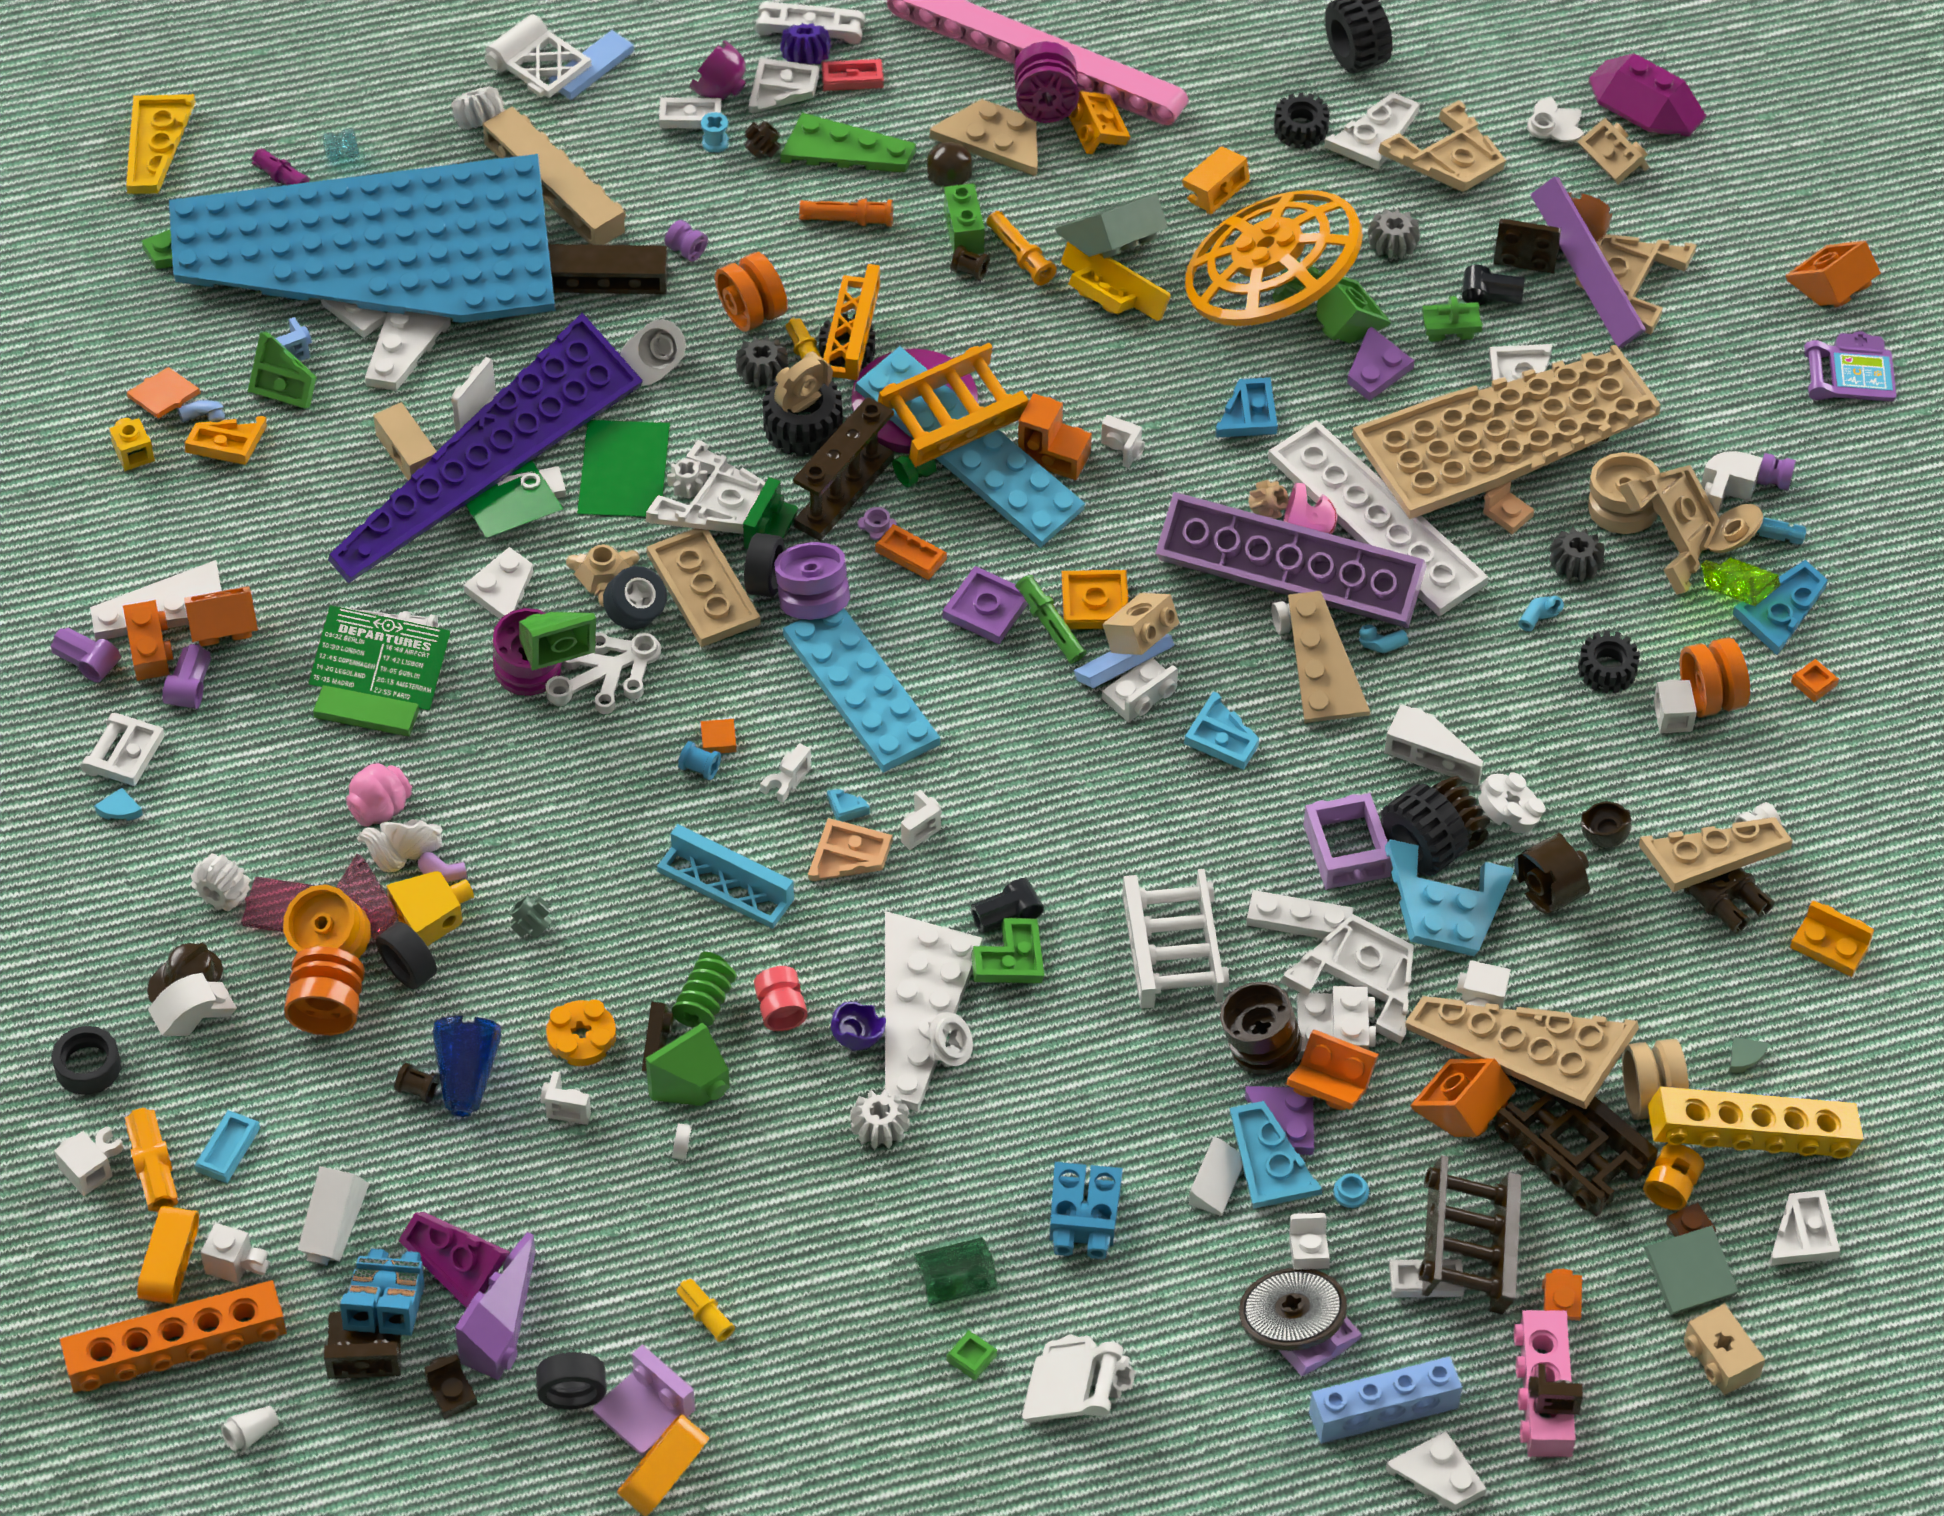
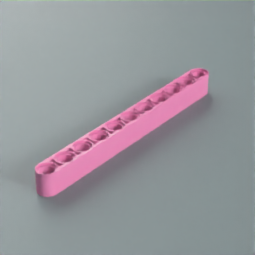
M887 0V6L894 15L1015 64L1016 57L1020 52L1033 43L1043 41L1059 43L1068 48L1075 57L1079 91L1109 94L1116 106L1160 124L1172 125L1188 104L1189 100L1186 92L1178 86L968 1Z

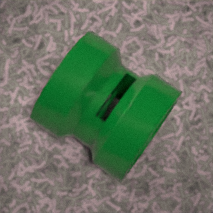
M901 455L892 461L896 477L906 488L915 485L919 478L929 477L936 472L934 459L917 467L914 466L909 455Z

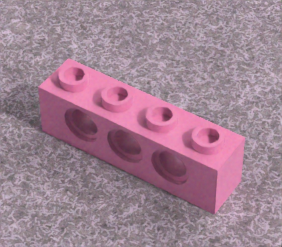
M1523 1310L1521 1323L1514 1325V1345L1521 1346V1356L1516 1357V1377L1523 1378V1388L1518 1390V1409L1525 1410V1421L1520 1423L1521 1443H1527L1528 1457H1572L1576 1441L1574 1415L1547 1413L1553 1418H1543L1539 1415L1540 1413H1535V1398L1528 1397L1529 1376L1536 1375L1538 1364H1546V1382L1558 1380L1571 1382L1567 1312ZM1535 1349H1543L1548 1353L1541 1354L1536 1352Z

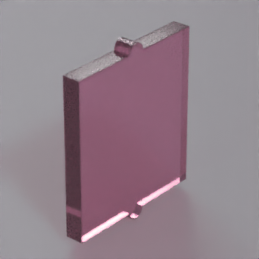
M255 876L250 895L245 898L246 908L241 921L242 926L283 932V917L289 903L298 893L313 885Z

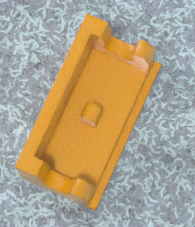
M1223 146L1218 148L1182 179L1183 186L1196 193V195L1190 194L1187 197L1189 202L1206 210V213L1210 215L1250 182L1247 157Z

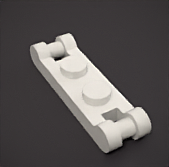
M762 2L759 6V18L756 21L755 31L760 35H770L772 32L783 33V30L790 28L791 25L814 23L815 26H824V29L829 31L830 38L844 39L849 44H858L862 38V30L860 28L864 26L865 15L857 10Z

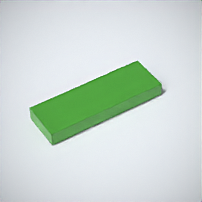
M323 685L313 714L314 718L410 737L419 713V706L416 703Z

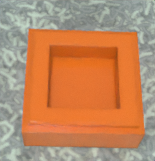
M1816 659L1792 675L1791 683L1814 703L1835 688L1839 681L1838 677Z
M734 719L701 721L703 750L710 753L713 751L720 753L737 752Z

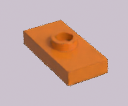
M895 524L875 544V552L928 581L947 560V552Z

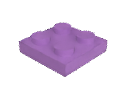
M974 566L943 609L942 618L1000 644L1028 603L1019 590L1016 589V584Z

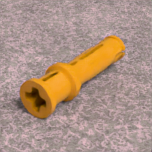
M995 211L991 213L986 220L987 226L1015 254L1018 266L1021 269L1027 270L1032 275L1031 279L1036 285L1041 286L1051 281L1057 271L1056 265L1052 261H1047L1042 255L1040 247L1030 244L1002 212Z

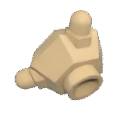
M602 544L590 549L586 555L568 556L566 565L570 569H574V575L590 594L598 596L599 604L604 607L603 593L607 584L623 569L638 563L640 556L634 550L618 552L613 547Z

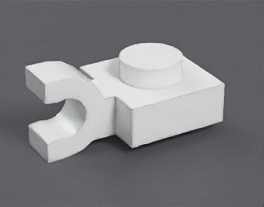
M799 743L792 753L788 752L781 761V773L767 776L760 783V791L767 794L771 788H780L777 792V800L784 803L789 795V790L794 791L811 769V749Z

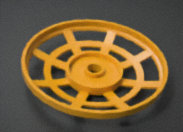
M1292 191L1257 201L1223 221L1198 246L1187 266L1185 276V289L1189 300L1201 316L1222 325H1258L1289 316L1323 297L1347 274L1361 249L1363 238L1361 222L1354 208L1346 200L1324 191ZM1315 200L1329 203L1316 207L1304 202L1294 201ZM1343 208L1349 221V234H1330V223L1325 213ZM1286 209L1307 211L1294 219L1282 217ZM1272 211L1270 217L1254 225L1248 222ZM1316 218L1319 222L1320 232L1303 233L1300 226ZM1238 230L1242 233L1234 244L1221 247L1234 231ZM1214 244V246L1212 247V250H1211L1210 252L1206 253V252L1208 251V249ZM1305 244H1315L1311 252L1299 263L1297 259L1303 252ZM1327 244L1344 246L1342 253L1335 263L1319 279L1316 280L1307 271L1321 256ZM1231 255L1233 263L1219 274L1216 269V260ZM1207 263V271L1212 284L1200 297L1193 286L1194 275L1198 267ZM1284 269L1289 270L1275 278L1263 281V277L1276 274ZM1238 271L1242 275L1250 277L1249 284L1233 283L1228 280ZM1295 278L1306 287L1297 294L1282 301L1259 307L1261 292L1280 287ZM1220 289L1232 294H1248L1247 305L1244 310L1223 309L1213 306L1209 302Z

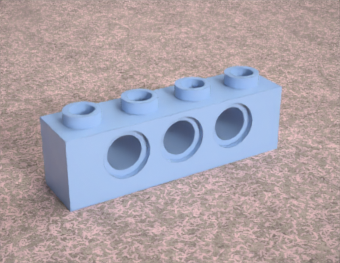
M1449 1356L1312 1391L1309 1414L1320 1444L1457 1409L1459 1407L1462 1385Z

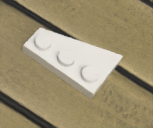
M1391 93L1369 108L1367 114L1358 121L1352 120L1344 126L1342 132L1336 136L1332 134L1327 137L1324 148L1379 170L1387 158L1378 153L1380 143L1397 133L1403 135L1418 114L1420 103L1396 93Z
M1553 344L1490 347L1489 358L1492 381L1503 377L1506 378L1507 382L1522 378V372L1534 369L1536 374L1546 371Z

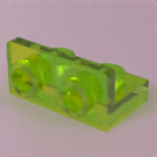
M1731 557L1721 565L1709 560H1705L1701 564L1707 589L1752 606H1756L1781 586L1779 575Z

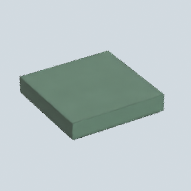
M1713 1226L1646 1246L1644 1249L1670 1315L1728 1298L1739 1292Z

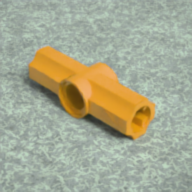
M146 1108L132 1110L131 1114L125 1117V1124L133 1148L130 1151L137 1179H141L148 1210L159 1213L162 1206L173 1207L179 1204L174 1180H172L171 1171L173 1170L166 1142L162 1141L155 1111Z

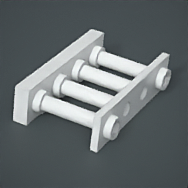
M1198 869L1196 887L1153 891L1139 888L1137 875L1124 876L1122 896L1140 1008H1154L1155 994H1160L1161 990L1213 985L1215 1001H1223L1224 988L1229 987V973L1227 967L1221 966L1210 903L1214 902L1213 882H1207L1205 869ZM1198 900L1201 915L1150 919V916H1144L1143 908H1147L1149 904ZM1203 928L1205 943L1156 948L1154 944H1148L1147 937L1155 932ZM1208 957L1210 972L1160 976L1159 973H1153L1152 965H1156V961Z

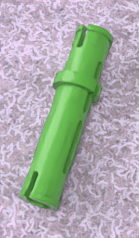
M1029 574L1020 579L1015 587L1031 607L1029 611L1032 616L1039 618L1070 664L1081 660L1087 654V651L1082 647L1069 626L1053 606L1054 600L1051 596L1045 595L1033 575Z

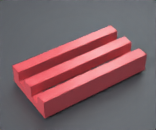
M882 60L822 62L823 91L883 88Z

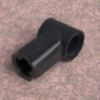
M1480 264L1468 266L1463 276L1462 300L1465 303H1478L1479 306L1486 304L1488 300L1522 304L1525 277L1492 274L1489 268Z
M1026 878L1016 879L1006 885L1002 893L971 905L974 923L982 933L1002 926L1004 918L1037 919L1044 911L1042 902Z

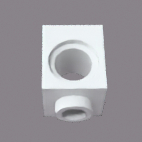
M1690 680L1657 682L1653 703L1659 732L1693 731L1697 711Z

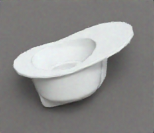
M665 319L654 320L624 345L620 355L643 380L641 386L652 385L680 363L686 350L685 337L681 329L673 322Z

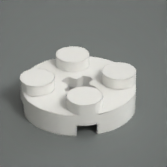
M1512 772L1508 776L1492 774L1486 778L1479 788L1482 793L1478 799L1484 812L1498 825H1501L1504 821L1513 826L1510 829L1512 832L1527 833L1531 831L1545 812V805L1537 799L1534 793L1526 786L1525 779L1517 773Z

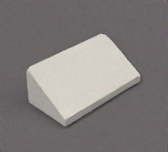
M1213 1137L1192 1185L1189 1205L1222 1216L1243 1165L1240 1153L1217 1137Z

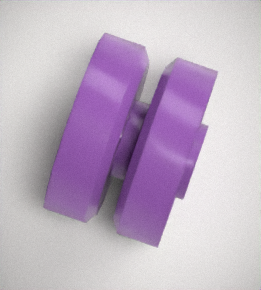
M810 542L790 547L778 555L774 565L777 584L779 585L780 608L787 615L797 619H820L834 615L847 606L850 600L848 578L846 577L845 555L840 548L829 543Z

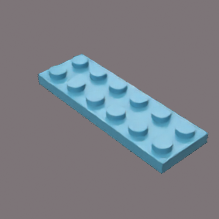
M845 608L826 618L800 619L783 627L784 638L883 773L940 746V736Z

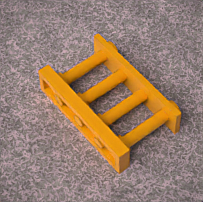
M990 342L980 347L973 346L956 358L898 384H889L879 392L878 402L890 409L894 408L914 438L911 441L909 458L915 467L1020 419L1029 399L1022 390L1013 395L1005 392L988 366L993 348ZM976 371L996 402L986 407L979 406L961 377ZM949 383L969 415L958 420L952 419L933 390ZM922 396L941 427L931 432H925L905 402Z

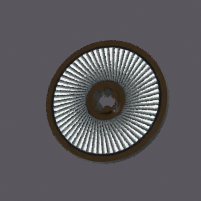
M1286 1268L1268 1273L1248 1287L1239 1304L1240 1322L1245 1333L1256 1343L1281 1351L1303 1350L1323 1343L1340 1329L1347 1314L1346 1295L1340 1284L1331 1276L1314 1269L1294 1270L1293 1268Z

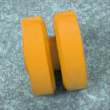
M324 884L311 886L303 890L289 903L283 917V932L288 944L297 952L317 946L334 947L347 951L359 959L365 952L371 938V924L366 912L342 890Z

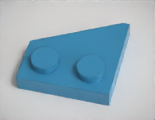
M1271 378L1239 379L1234 388L1233 397L1229 399L1225 407V413L1221 421L1216 425V438L1277 434L1278 425Z

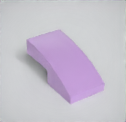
M1346 1317L1340 1329L1323 1343L1303 1350L1279 1351L1301 1376H1304L1351 1347L1361 1338L1362 1333Z

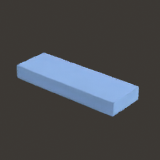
M611 30L582 52L591 59L592 66L558 92L572 100L634 52V44ZM572 60L564 67L575 66L578 62ZM551 76L549 78V85L558 79V76Z
M1166 634L1142 655L1111 653L1110 651L1075 669L1076 680L1095 688L1174 646L1172 636Z

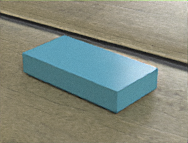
M227 1110L195 1163L196 1172L228 1183L260 1130L259 1121Z

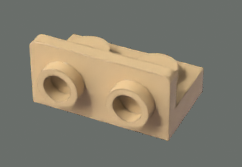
M1606 118L1578 141L1580 147L1617 184L1621 183L1639 166L1644 171L1649 168L1645 160L1648 154L1636 141L1631 144L1626 139L1629 135L1618 123L1612 125Z

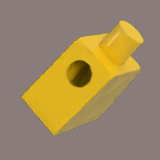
M439 871L386 885L389 905L399 922H403L411 927L424 941L426 946H429L460 926L463 922L460 904L474 898L473 890L466 879L449 886Z

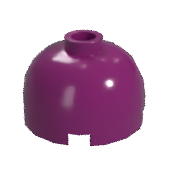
M724 40L722 47L718 45L698 70L702 75L698 81L692 79L689 88L703 98H721L722 101L731 94L736 97L746 85V82L743 80L746 72V62L742 54Z

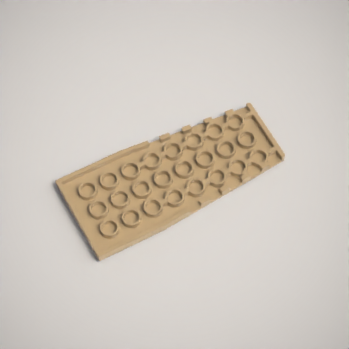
M1613 345L1610 346L1609 353L1594 356L1592 352L1581 355V361L1565 365L1563 360L1552 363V369L1537 374L1534 369L1522 372V378L1507 382L1505 377L1492 381V387L1478 391L1477 386H1472L1438 396L1353 427V437L1408 518L1412 519L1497 488L1660 414V403L1620 349Z

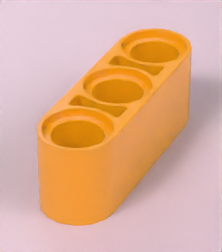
M167 1206L160 1208L138 1280V1299L167 1304H175L177 1302L198 1232V1211Z
M681 1413L667 1427L624 1481L617 1494L642 1516H648L701 1451L709 1437Z

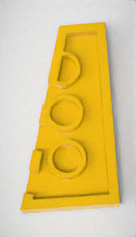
M194 94L133 96L126 181L128 194L159 193L195 106Z

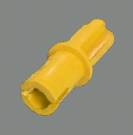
M791 318L785 325V329L794 344V353L799 355L801 359L809 352H815L821 357L816 347L817 341L814 337L810 336L802 319Z
M690 1278L682 1281L676 1291L694 1313L693 1318L697 1322L701 1321L713 1334L717 1342H722L733 1334L735 1326L718 1309V1302L714 1298L710 1299L693 1279Z

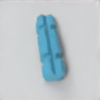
M1763 517V522L1757 532L1760 533L1759 536L1780 541H1785L1786 538L1790 539L1789 543L1801 545L1805 539L1806 527L1797 524L1791 527L1788 526V522Z

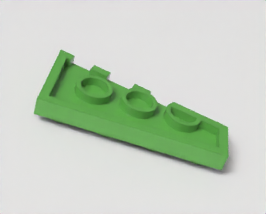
M802 112L780 155L781 163L792 164V160H804L807 165L819 166L820 162L837 163V167L840 168L865 165L866 170L906 173L915 155L916 143Z

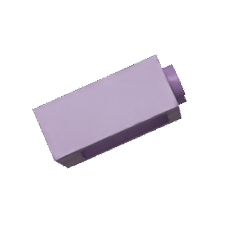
M1371 793L1362 795L1352 794L1345 798L1331 801L1322 800L1305 806L1303 825L1325 890L1391 877L1392 862L1385 852L1387 839ZM1364 817L1376 850L1332 858L1321 825Z

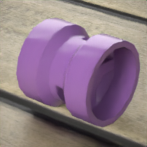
M683 220L673 223L665 236V245L673 251L679 250L681 255L689 261L697 260L703 254L708 243L706 234L699 230H692L690 224Z
M1764 453L1757 484L1765 486L1775 484L1779 489L1788 491L1796 460L1790 458L1780 460L1776 459L1772 454Z

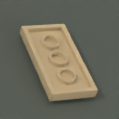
M694 528L647 546V556L701 647L761 625L760 615L709 530Z

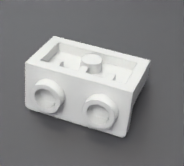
M1151 658L1137 665L1102 690V699L1129 723L1138 715H1145L1156 702L1162 698L1170 697L1175 692L1178 669L1174 665L1165 669L1155 659Z

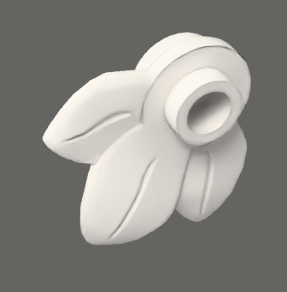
M1552 97L1542 99L1536 103L1534 114L1529 118L1527 124L1529 133L1541 139L1551 137L1560 142H1573L1579 140L1584 135V132L1577 127L1581 118V110L1557 108V104Z

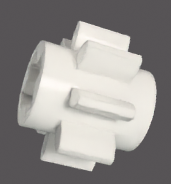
M687 458L680 460L676 464L672 463L671 473L667 474L668 486L674 487V495H680L688 499L697 495L703 484L707 481V471L701 470V462H695Z
M1122 1356V1359L1116 1362L1109 1397L1119 1399L1121 1398V1391L1132 1389L1136 1371L1128 1365L1130 1358L1127 1356ZM1097 1361L1093 1376V1383L1095 1385L1097 1384L1102 1361Z

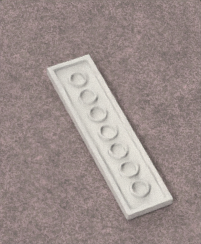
M1317 420L1269 450L1268 459L1294 483L1305 484L1307 495L1315 503L1318 502L1322 494L1333 503L1338 516L1337 523L1358 542L1424 559L1427 567L1418 598L1439 617L1487 585L1488 576L1423 516L1409 519L1384 481Z

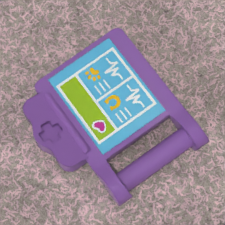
M1858 331L1852 334H1839L1834 346L1816 340L1805 343L1804 353L1809 358L1811 384L1808 386V393L1811 399L1823 400L1838 397L1895 401L1896 387L1892 353L1889 350H1885L1884 340L1880 336H1871L1865 332ZM1829 356L1832 385L1825 383L1823 379L1821 358Z

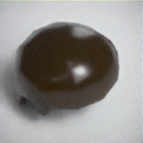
M951 141L935 145L929 150L927 156V175L929 180L944 187L963 185L972 176V157L970 152L962 144Z
M1603 801L1593 804L1588 810L1582 812V833L1593 846L1604 849L1617 847L1625 842L1631 832L1632 821L1630 812L1618 803Z

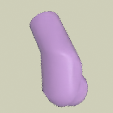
M425 852L419 858L418 867L423 874L439 871L447 882L467 879L464 862L447 865L431 852Z

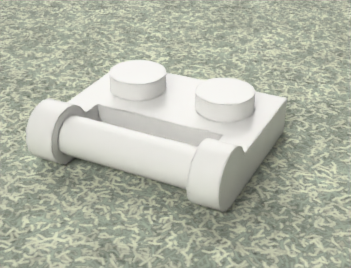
M112 713L106 721L107 728L90 756L84 758L80 767L90 776L101 775L136 786L165 736L164 730L161 727L131 717ZM125 732L109 760H103L117 735Z

